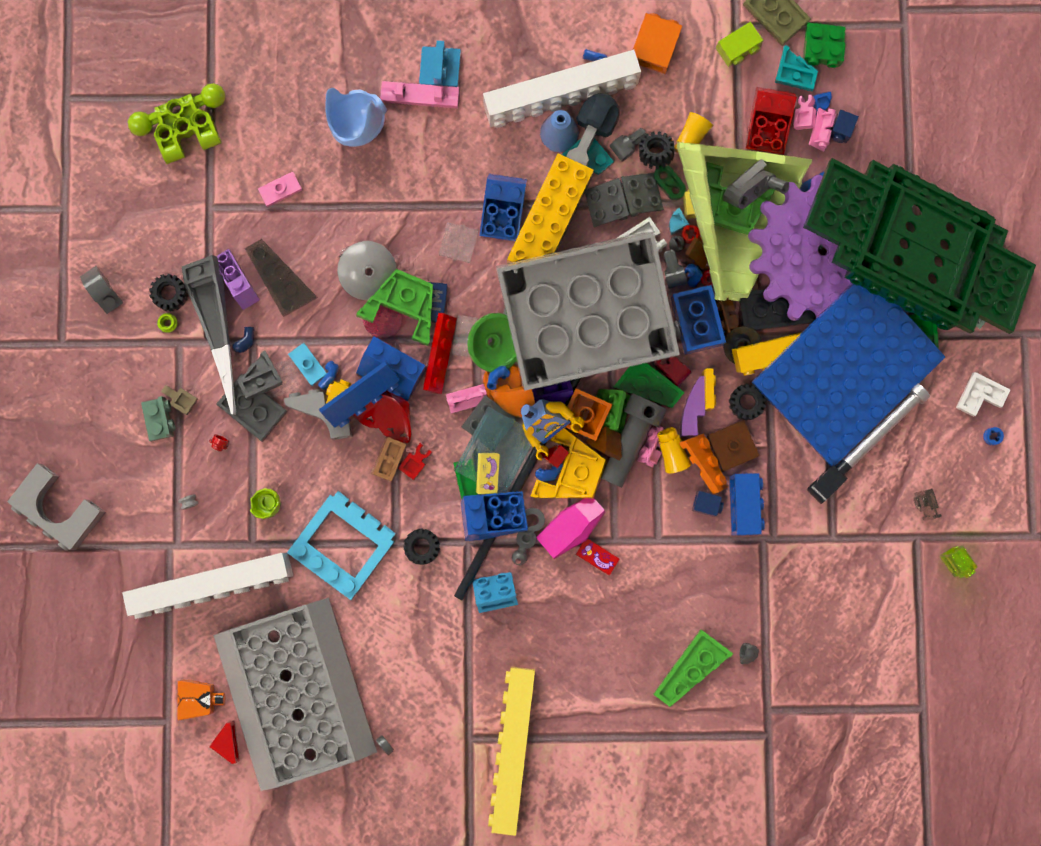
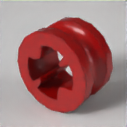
M689 224L684 227L681 237L686 243L691 244L694 236L689 239L685 231L693 230L696 238L699 237L700 231L697 226Z

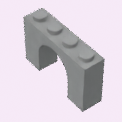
M37 463L7 502L12 505L11 509L14 512L28 517L27 522L31 525L41 527L43 529L42 533L48 538L52 539L54 537L58 540V545L66 551L77 550L104 515L105 511L91 500L84 499L66 521L61 523L50 521L44 514L42 503L45 494L59 476L45 465Z

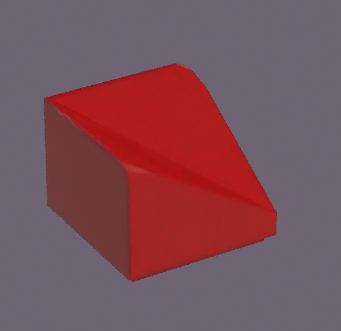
M556 445L548 449V457L544 452L540 454L544 460L558 468L569 452L563 446Z

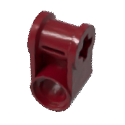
M675 356L668 357L666 361L668 364L662 365L660 363L662 359L654 361L656 368L677 387L692 373Z

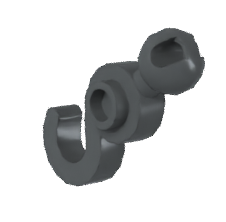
M530 508L525 511L526 516L531 514L537 515L539 522L537 525L527 527V531L517 534L516 540L519 549L513 552L512 561L516 564V559H520L521 563L516 565L520 566L526 563V550L534 546L536 542L534 532L540 530L544 525V514L537 508Z

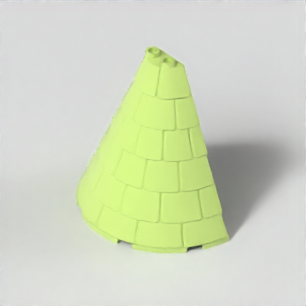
M677 142V150L690 192L689 196L697 218L696 222L710 268L709 272L715 291V299L726 301L727 297H729V300L740 301L741 298H748L759 275L752 273L749 265L751 261L760 258L762 248L758 244L752 243L746 234L714 225L706 162L723 166L720 182L722 187L728 188L730 184L751 166L762 159L767 164L763 168L765 171L775 174L779 179L795 183L800 189L802 179L812 164V159ZM775 190L770 201L776 205H781L785 201V195ZM761 214L753 229H764L767 226L768 221L765 215Z

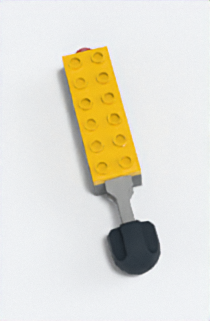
M594 94L583 103L576 120L579 126L585 128V133L578 147L570 150L567 157L559 153L557 154L507 258V263L558 251L593 177L594 170L587 167L589 161L587 153L595 136L609 137L612 135L619 119V106L609 94Z

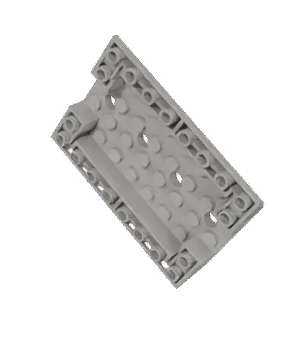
M329 598L213 635L261 791L277 788L377 753ZM273 630L277 631L280 635L277 642H272L269 639V634ZM283 670L291 672L292 678L290 681H284L281 678ZM295 709H301L304 712L302 720H296L293 717ZM309 748L314 749L316 752V758L313 760H309L305 756V752Z

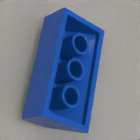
M386 360L318 410L334 428L338 425L342 428L350 422L349 417L354 413L357 416L367 410L365 405L370 402L375 404L383 398L381 395L386 390L391 392L399 386L397 382L401 379Z

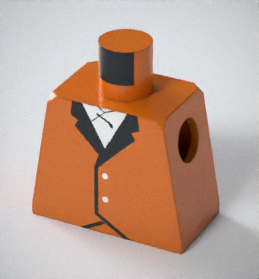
M186 679L178 681L177 720L210 715L214 713V705H225V693H214V684Z

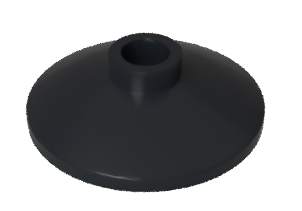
M740 326L732 329L731 333L727 334L723 349L727 359L735 364L732 349L738 348L740 342L747 346L760 343L762 340L754 329Z

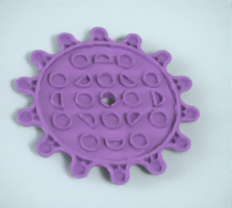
M815 175L811 179V187L807 192H802L795 183L789 182V190L784 194L785 201L781 205H776L771 201H764L760 206V210L767 218V226L764 229L754 228L748 234L749 240L762 248L760 258L751 261L749 265L750 271L754 274H766L769 277L770 284L763 293L765 300L773 302L780 297L786 298L789 302L787 315L793 321L799 320L806 310L813 311L816 318L819 317L852 284L850 280L844 278L847 270L832 263L838 245L803 228L822 180V175ZM819 245L824 246L827 250L824 256L818 253Z

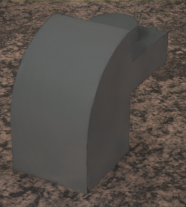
M97 266L80 276L87 292L106 314L123 304L121 298L113 290L108 279Z

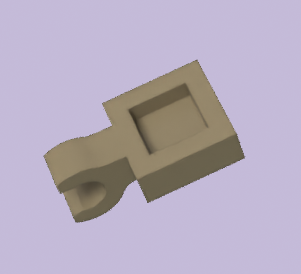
M165 385L161 391L172 398L170 405L185 415L189 414L198 398L182 388L176 392Z

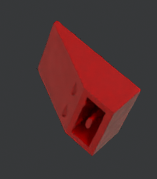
M756 87L746 149L784 155L797 99L795 93Z

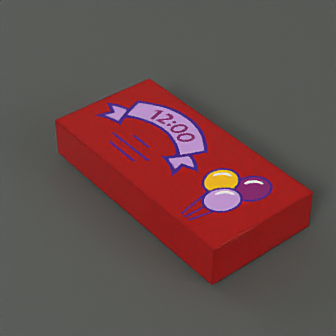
M589 539L582 543L575 554L609 576L620 560Z

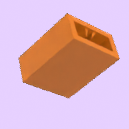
M646 13L633 47L639 66L666 74L682 25L672 19H663L658 14Z

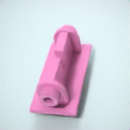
M818 108L815 128H813L809 145L823 152L825 151V148L830 143L829 139L832 132L830 128L833 127L834 120L837 117V114H835L836 110L828 109L827 112Z
M484 384L446 394L451 414L476 407L485 395L487 396Z
M653 426L649 430L645 445L639 451L638 462L646 463L647 466L652 468L654 465H657L662 453L656 450L657 446L660 447L657 433L664 430L663 427Z

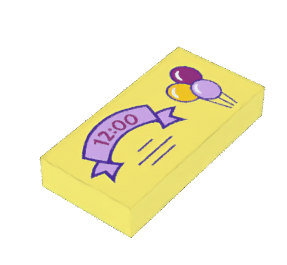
M478 453L476 493H497L500 454Z

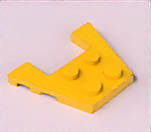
M563 428L551 438L552 442L570 447L557 484L554 486L536 480L531 497L594 498L607 461Z

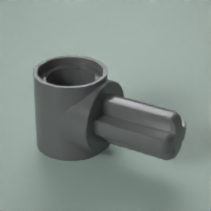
M640 128L629 137L623 135L618 137L609 147L620 161L623 162L635 152V146L641 142L642 137L645 138L647 133L643 128Z
M668 250L664 253L667 265L664 273L668 288L671 289L688 284L684 267L678 264L675 251Z

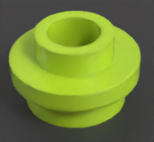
M164 313L158 318L157 324L161 331L170 333L177 328L178 321L173 314ZM171 320V325L166 327L165 322Z

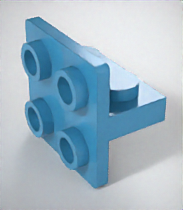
M436 40V47L423 46L419 84L458 87L460 49L445 48V42Z
M511 572L473 580L475 601L479 613L518 605Z

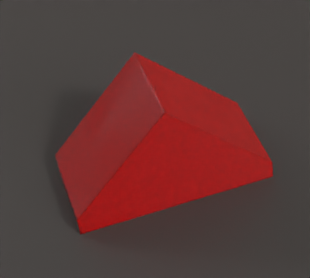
M234 720L225 724L209 746L231 764L240 761Z

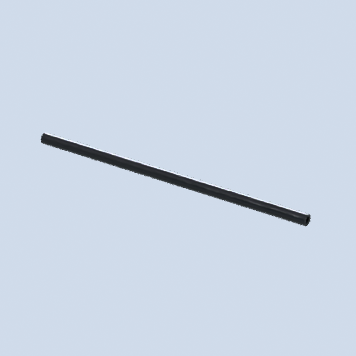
M581 378L570 380L573 393ZM535 447L531 450L510 492H519L525 485L538 460ZM496 537L483 540L454 597L463 601Z

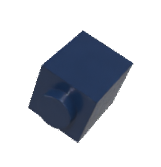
M840 109L831 128L830 137L835 142L847 143L851 138L859 116Z
M697 491L691 511L717 517L718 513L721 514L724 502H721L722 497Z

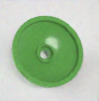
M490 313L481 317L473 325L468 336V352L472 361L479 368L488 372H492L499 366H506L507 369L510 368L517 361L507 315ZM492 338V342L488 344V339Z

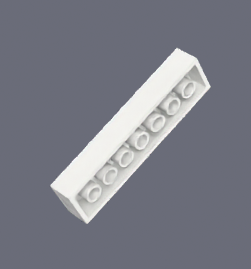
M631 50L483 93L484 108L490 127L495 126V128L505 126L507 122H520L525 117L531 115L532 117H537L548 110L554 112L560 110L562 106L578 105L580 101L586 100L597 93L613 95L620 89H633L638 85L641 69L635 50Z
M279 553L122 593L127 616H134L137 619L152 616V611L155 614L172 611V606L175 609L191 606L192 601H194V604L211 601L210 597L213 596L214 599L229 597L230 592L233 591L234 594L249 592V587L253 586L254 589L269 587V582H274V584L289 582V577H293L289 554Z

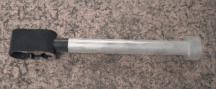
M917 383L911 389L910 395L837 466L833 464L827 468L807 488V491L820 504L824 503L848 479L845 476L846 473L918 403L924 404L930 398L928 391Z

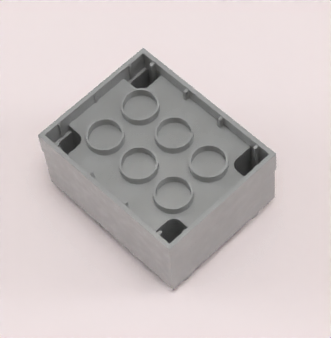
M638 233L496 266L522 385L525 391L680 355L654 233Z

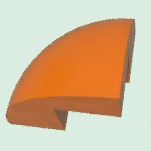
M506 384L498 386L494 390L489 389L495 403L505 412L515 417L522 418L521 409L525 404L530 406L535 404L532 389L525 391L523 386L510 389L509 385Z

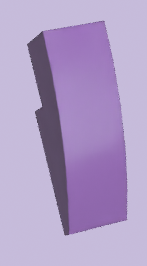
M700 376L686 399L680 422V437L698 436L697 418L705 416L704 376Z

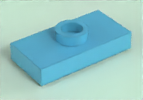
M302 343L288 354L311 386L319 382L327 374L305 343Z

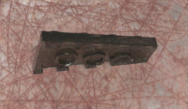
M262 239L245 248L283 317L318 298Z

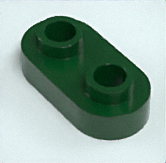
M665 165V168L659 166V169H655V182L667 197L674 201L683 198L686 186L674 170L668 165ZM660 174H666L667 178L662 179ZM672 189H678L679 193L674 194Z

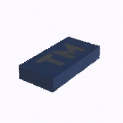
M429 282L433 284L431 322L436 323L438 313H445L448 284Z

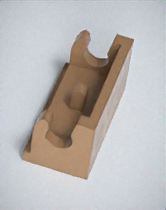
M385 437L371 474L392 482L406 444Z

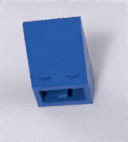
M488 174L479 236L516 241L520 232L527 179Z
M523 491L463 496L461 500L465 541L484 540L528 530Z

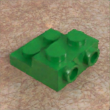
M807 23L803 49V59L811 66L827 65L829 68L841 66L844 62L846 27Z

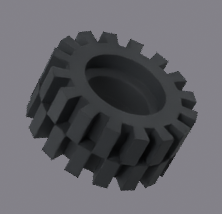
M658 131L656 135L655 132H651V136L646 134L645 138L642 137L639 143L640 161L645 166L649 164L651 169L653 166L659 169V166L665 168L666 164L670 165L674 159V141H672L671 136L667 138L666 133L661 135V132ZM654 147L664 149L661 153H652L649 150Z
M162 274L160 278L156 277L155 283L152 282L150 284L152 288H149V292H151L149 296L153 300L152 302L165 311L180 309L179 306H183L185 304L184 300L187 301L188 298L186 296L188 292L183 281L171 274L166 276ZM165 286H173L176 290L175 296L170 300L163 299L162 289Z
M754 384L741 385L730 395L729 407L732 409L733 415H736L739 419L753 420L761 415L766 408L765 402H767V399ZM743 395H751L754 398L755 406L752 409L747 410L741 406L740 400Z
M417 529L407 535L403 549L411 562L426 565L437 558L440 551V542L438 537L430 530ZM419 539L427 540L430 545L429 551L424 555L416 553L414 549V544Z

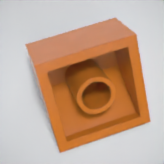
M576 388L568 408L574 413V417H581L584 420L583 428L578 425L580 428L578 433L597 441L613 404ZM570 422V423L566 426V428H568V429L571 430V424H572V422Z

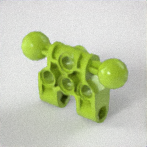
M207 84L203 87L200 95L193 97L192 94H188L178 99H171L168 103L155 107V112L150 114L134 112L128 119V128L136 136H146L150 133L153 125L158 124L154 137L165 163L170 164L185 158L180 143L181 139L190 138L193 134H196L203 150L222 144L212 117L209 113L198 108L204 105L210 108L220 107L225 101V91L218 84ZM181 106L180 112L176 114L172 112L174 107ZM206 117L204 124H198L199 118ZM188 124V129L181 132V125ZM170 131L169 137L162 139V133Z

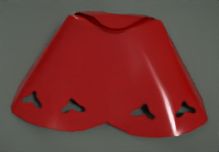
M388 390L381 394L383 398L375 404L370 402L365 405L367 410L358 416L355 413L353 414L361 424L369 428H379L386 437L402 443L410 442L412 435L410 404L402 397ZM371 416L374 421L366 420V418ZM387 428H393L394 434L387 430Z

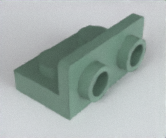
M160 396L158 399L141 402L149 441L173 437V431L176 428L174 420L170 419L169 412L172 410L170 401Z

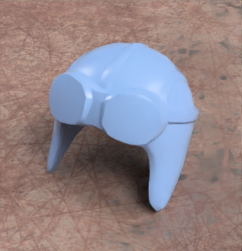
M335 88L327 90L325 102L326 119L336 141L344 146L356 147L370 143L377 137L383 128L387 111L386 106L377 95L363 90H352L346 95L341 94Z

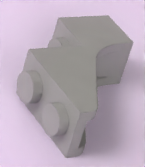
M320 389L308 391L309 394L306 395L291 393L288 398H284L285 405L289 408L322 419L329 429L332 440L353 437L350 422L342 428L339 425L334 428L318 410L327 401L326 394L320 392Z

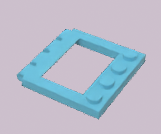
M338 491L334 497L329 495L287 553L348 599L352 600L393 545L394 541L391 539L396 533L385 525L379 531L377 528L381 522L369 513L364 519L361 518L365 510L354 502L346 507L345 505L350 499ZM331 511L378 545L355 578L308 544Z

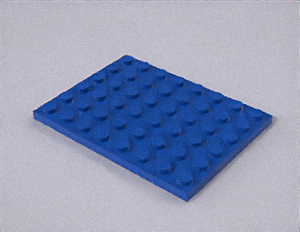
M851 284L752 383L829 466L833 464L836 466L945 356L900 306L887 302L885 298L879 295L871 294L861 286Z

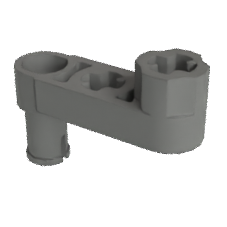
M763 170L740 188L729 186L723 195V200L739 209H744L768 189H774L785 194L789 190L790 183L777 178L773 173Z

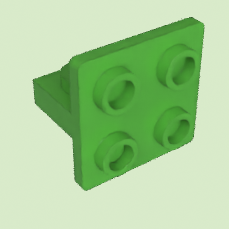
M599 389L596 397L613 404L602 429L608 427L611 430L622 433L627 416L624 409L630 395H627L626 391Z

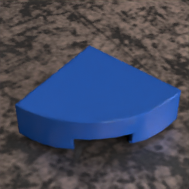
M831 91L813 96L815 98L813 107L816 109V115L818 108L826 111L832 99Z

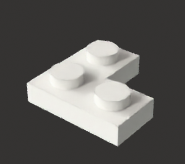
M974 372L956 408L973 417L977 415L983 400L1001 408L1006 401L1010 389Z

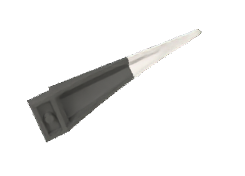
M211 255L182 266L185 288L211 348L230 412L236 415L223 276L220 275L218 258Z

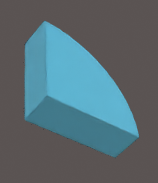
M680 208L671 216L669 222L671 235L689 225Z

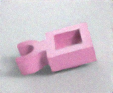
M809 95L807 102H805V98L802 96L798 98V103L801 107L800 109H795L793 128L796 130L815 128L816 109L812 107L815 103V98L812 95Z

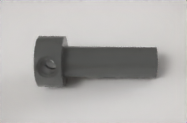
M633 393L624 409V412L630 414L621 433L622 458L619 461L610 457L601 476L602 479L621 488L651 425L659 428L667 412V409Z

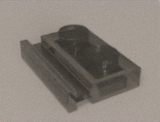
M933 488L914 493V504L917 509L919 508L920 512H924L925 517H922L923 520L942 517L936 510L939 506Z

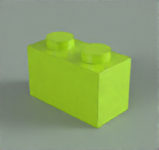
M750 21L718 41L716 50L728 67L732 64L736 66L745 59V56L756 54L761 49L763 39Z

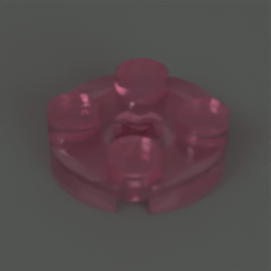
M380 305L373 323L363 319V324L367 332L373 337L387 339L395 336L401 328L402 314ZM382 314H385V317L388 318V321H385L384 324H380V321L377 320Z

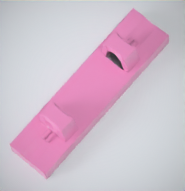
M382 81L380 99L383 103L458 108L459 87Z

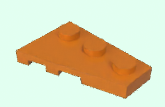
M704 433L679 443L682 449L686 448L690 453L689 459L692 464L696 463L700 468V476L712 494L728 488L726 477L722 474L718 466V460L713 455L710 442Z

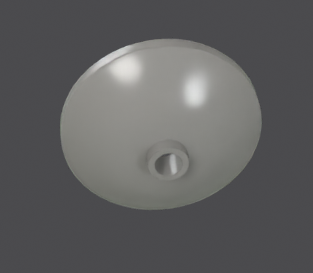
M361 241L349 246L343 252L338 262L337 274L340 284L348 294L357 299L369 300L397 268L394 257L387 248L373 241ZM367 268L372 269V273L370 275L365 274V270Z

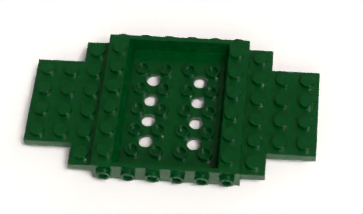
M834 158L830 159L803 228L838 245L832 263L847 270L844 278L850 280L852 284L861 286L871 294L879 295L885 298L887 302L895 303L902 307L903 310L912 312L920 316L922 320L930 321L936 324L938 328L947 331L956 326L970 334L974 332L978 319H981L1008 334L1013 333L1036 264L1003 248L1008 230L995 224V217L988 214L985 210L974 207L971 203L938 188L937 185L921 179L920 176L904 170L899 165L892 164L888 168L875 160L869 163L864 175ZM912 206H918L921 214L915 215L912 212ZM907 222L914 225V232L906 229ZM947 223L953 225L955 229L954 233H949L947 231ZM900 239H905L908 242V249H903L900 246ZM941 240H945L948 243V250L941 248ZM894 256H899L901 258V266H897L894 263ZM935 257L942 259V267H938L934 263ZM929 274L936 276V284L930 283L928 280Z

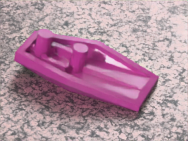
M583 498L562 510L536 539L555 559L585 542L606 511L594 498Z

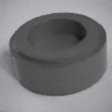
M384 736L376 739L377 743L389 756L394 750Z

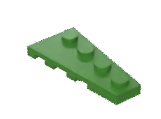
M700 629L653 695L671 707L689 692L691 688L719 667L727 658H730L733 653Z

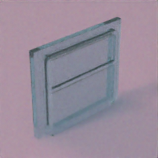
M488 407L454 471L477 482L478 453H498L500 458L497 493H506L531 447L524 434L522 424Z

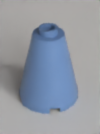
M558 110L542 123L540 136L542 143L549 150L561 153L577 142L579 129L576 122L566 111Z

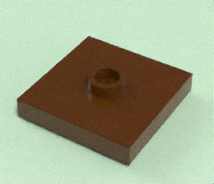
M744 420L707 435L722 472L760 456Z

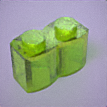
M954 546L939 556L953 577L968 578L976 573L975 569L978 566L964 546Z

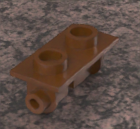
M727 297L726 301L715 299L724 336L731 333L732 329L740 327L737 315L729 316V312L735 311L733 300H729V297Z

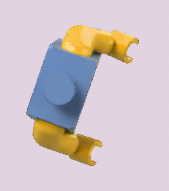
M541 399L533 406L525 404L521 409L524 434L531 446L537 449L536 458L540 461L542 460V455L539 452H544L548 457V448L540 443H546L570 422H572L571 430L575 433L579 432L580 428L578 425L582 428L584 426L583 418L574 417V413L563 402H550Z

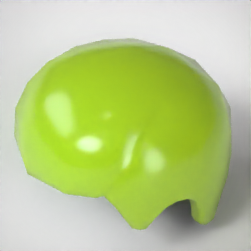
M267 488L256 491L250 499V512L256 518L268 519L274 517L281 505L279 495L274 490Z

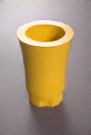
M690 112L676 142L700 144L713 127V124L706 118ZM676 144L674 150L678 153Z
M666 428L657 433L665 472L677 473L689 468L692 463L685 449H682L679 444L682 441L676 428Z

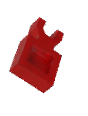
M421 443L417 446L415 455L409 453L398 467L399 470L412 480H415L426 466L422 461L432 454L430 450L426 454H421L420 450L423 447Z

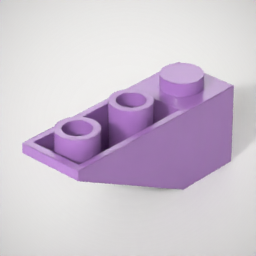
M228 249L219 254L217 258L220 274L223 276L227 287L240 307L245 310L260 300L231 251Z

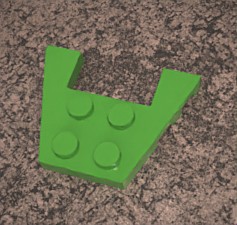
M706 162L714 225L748 235L762 214L760 210L761 204L764 201H770L775 190L768 189L746 208L739 209L723 200V195L727 189L720 186L723 166Z
M396 269L380 286L377 292L370 297L367 303L360 308L356 317L373 323L380 305L418 320L419 322L412 340L428 346L430 342L433 284Z

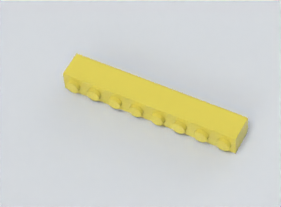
M511 667L510 671H506L505 683H509L508 692L504 691L503 695L506 712H501L500 724H504L503 732H499L498 744L502 746L501 753L497 752L495 765H499V772L494 773L493 785H496L497 789L496 794L492 793L490 806H494V814H489L488 826L492 827L491 833L516 836L535 669Z

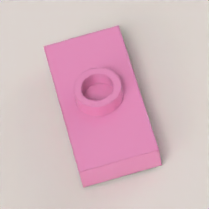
M291 172L258 188L266 206L269 207L302 191V188L294 172Z

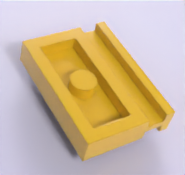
M705 369L702 372L705 383V411H711L716 406V395L714 394L716 376L713 369Z

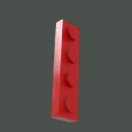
M438 313L423 390L441 395L457 321L456 317L445 313Z

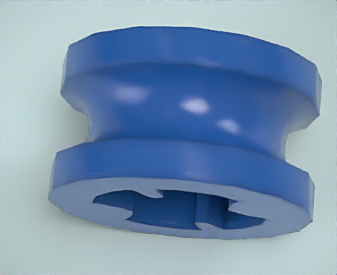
M992 427L984 432L983 439L986 444L993 446L1003 441L1004 434L998 427ZM990 432L997 433L998 437L995 438L997 441L990 439L989 436L992 435Z

